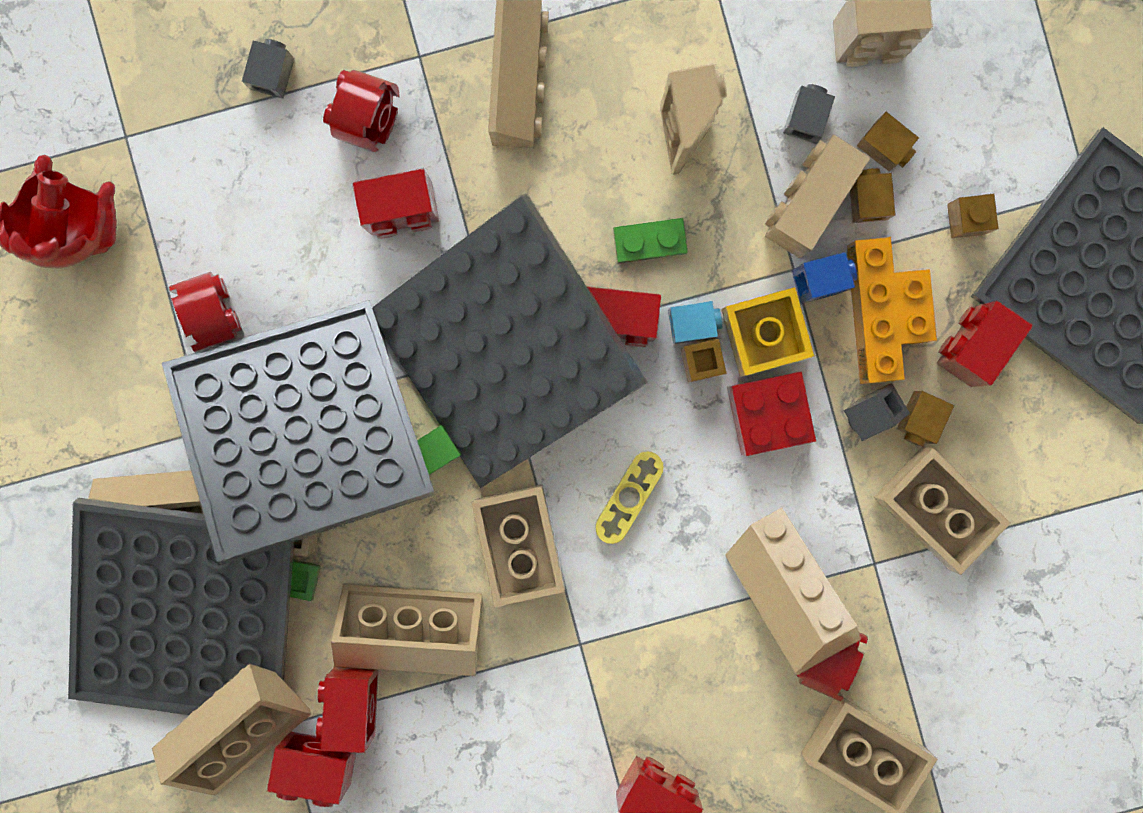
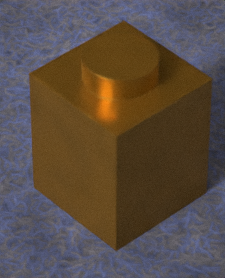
M886 111L877 119L857 144V147L887 171H891L897 165L903 168L916 153L912 146L919 137Z
M880 168L864 169L850 190L853 223L884 221L895 216L892 173L881 174Z
M995 194L960 197L947 204L951 239L986 235L999 229Z
M719 339L680 348L688 382L727 374Z
M913 391L906 406L910 414L899 422L896 429L906 433L904 440L917 446L924 447L925 443L937 444L955 405L927 392Z

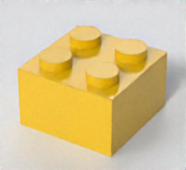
M795 287L732 304L721 309L740 377L814 357Z

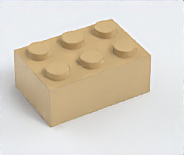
M847 0L833 20L836 63L847 62L849 67H858L868 64V60L882 59L883 64L902 62L903 58L912 52L933 29L931 0Z
M834 134L826 143L820 140L802 164L808 168L806 172L800 171L783 195L788 197L787 202L781 201L765 222V225L769 227L765 237L799 259L812 251L870 160V157Z
M921 447L874 496L944 566L960 575L1011 524L934 448Z
M543 484L478 498L471 502L494 608L565 592L564 579Z
M845 698L841 702L835 699L832 701L801 752L810 766L887 813H905L938 760L927 748Z

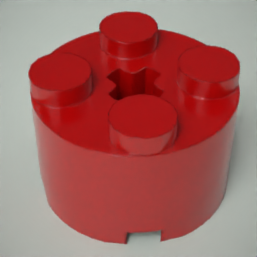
M342 70L336 81L337 92L333 104L329 103L323 115V122L330 126V133L333 138L371 152L379 151L376 147L377 143L385 144L394 127L398 108L392 106L393 96L399 98V87L395 83L358 70L350 72Z
M210 271L169 286L170 292L178 294L177 297L171 298L183 332L186 337L192 335L193 339L197 342L190 345L195 353L237 338L236 332L242 331L236 311H233L232 308L227 309L224 299L230 298L223 278H220L219 274L214 276Z
M859 632V641L798 674L796 677L800 678L799 684L841 702L844 697L840 690L849 691L864 656V653L858 651L859 644L862 642L867 645L868 636Z

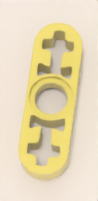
M643 451L633 458L596 521V533L603 542L615 544L626 536L663 473V462L657 454ZM651 457L655 460L653 466L657 470L654 475L651 473L646 474L642 482L649 485L646 490H643L636 482L628 481V478L631 474L638 478L642 470L638 466V462L640 460L647 461ZM626 487H633L639 492V501L633 507H625L619 501V494ZM613 504L620 511L631 514L628 520H625L623 516L619 519L617 526L621 529L619 534L612 533L610 536L604 534L606 529L602 523L604 520L611 522L616 515L615 511H610Z

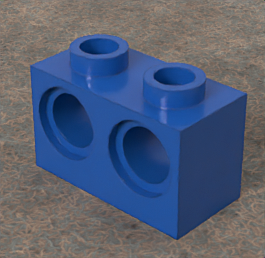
M846 252L809 261L792 270L800 304L841 294L855 288L853 281L857 280L855 264L852 259H847Z

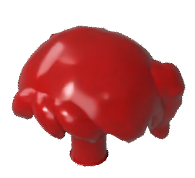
M40 155L34 162L32 174L26 178L13 202L9 206L5 201L0 203V246L2 249L25 262L42 268L55 269L74 266L83 262L89 256L106 253L116 241L117 218L114 202V183L111 181L103 183L97 193L80 188L68 182V178L62 173L52 171L53 162L49 156Z

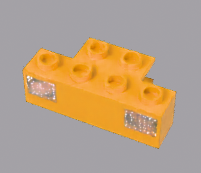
M891 237L855 240L847 245L848 260H853L857 271V280L853 281L855 288L851 289L860 384L905 380L901 345L937 341L930 269L894 273Z

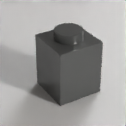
M265 39V42L262 43L253 40L242 82L250 90L284 99L294 57L285 49L286 45L279 41Z
M808 84L807 87L801 85L795 94L783 133L816 144L823 136L835 96L827 94L828 90L819 85Z
M892 383L858 399L844 410L850 427L858 434L861 441L896 426L910 414Z

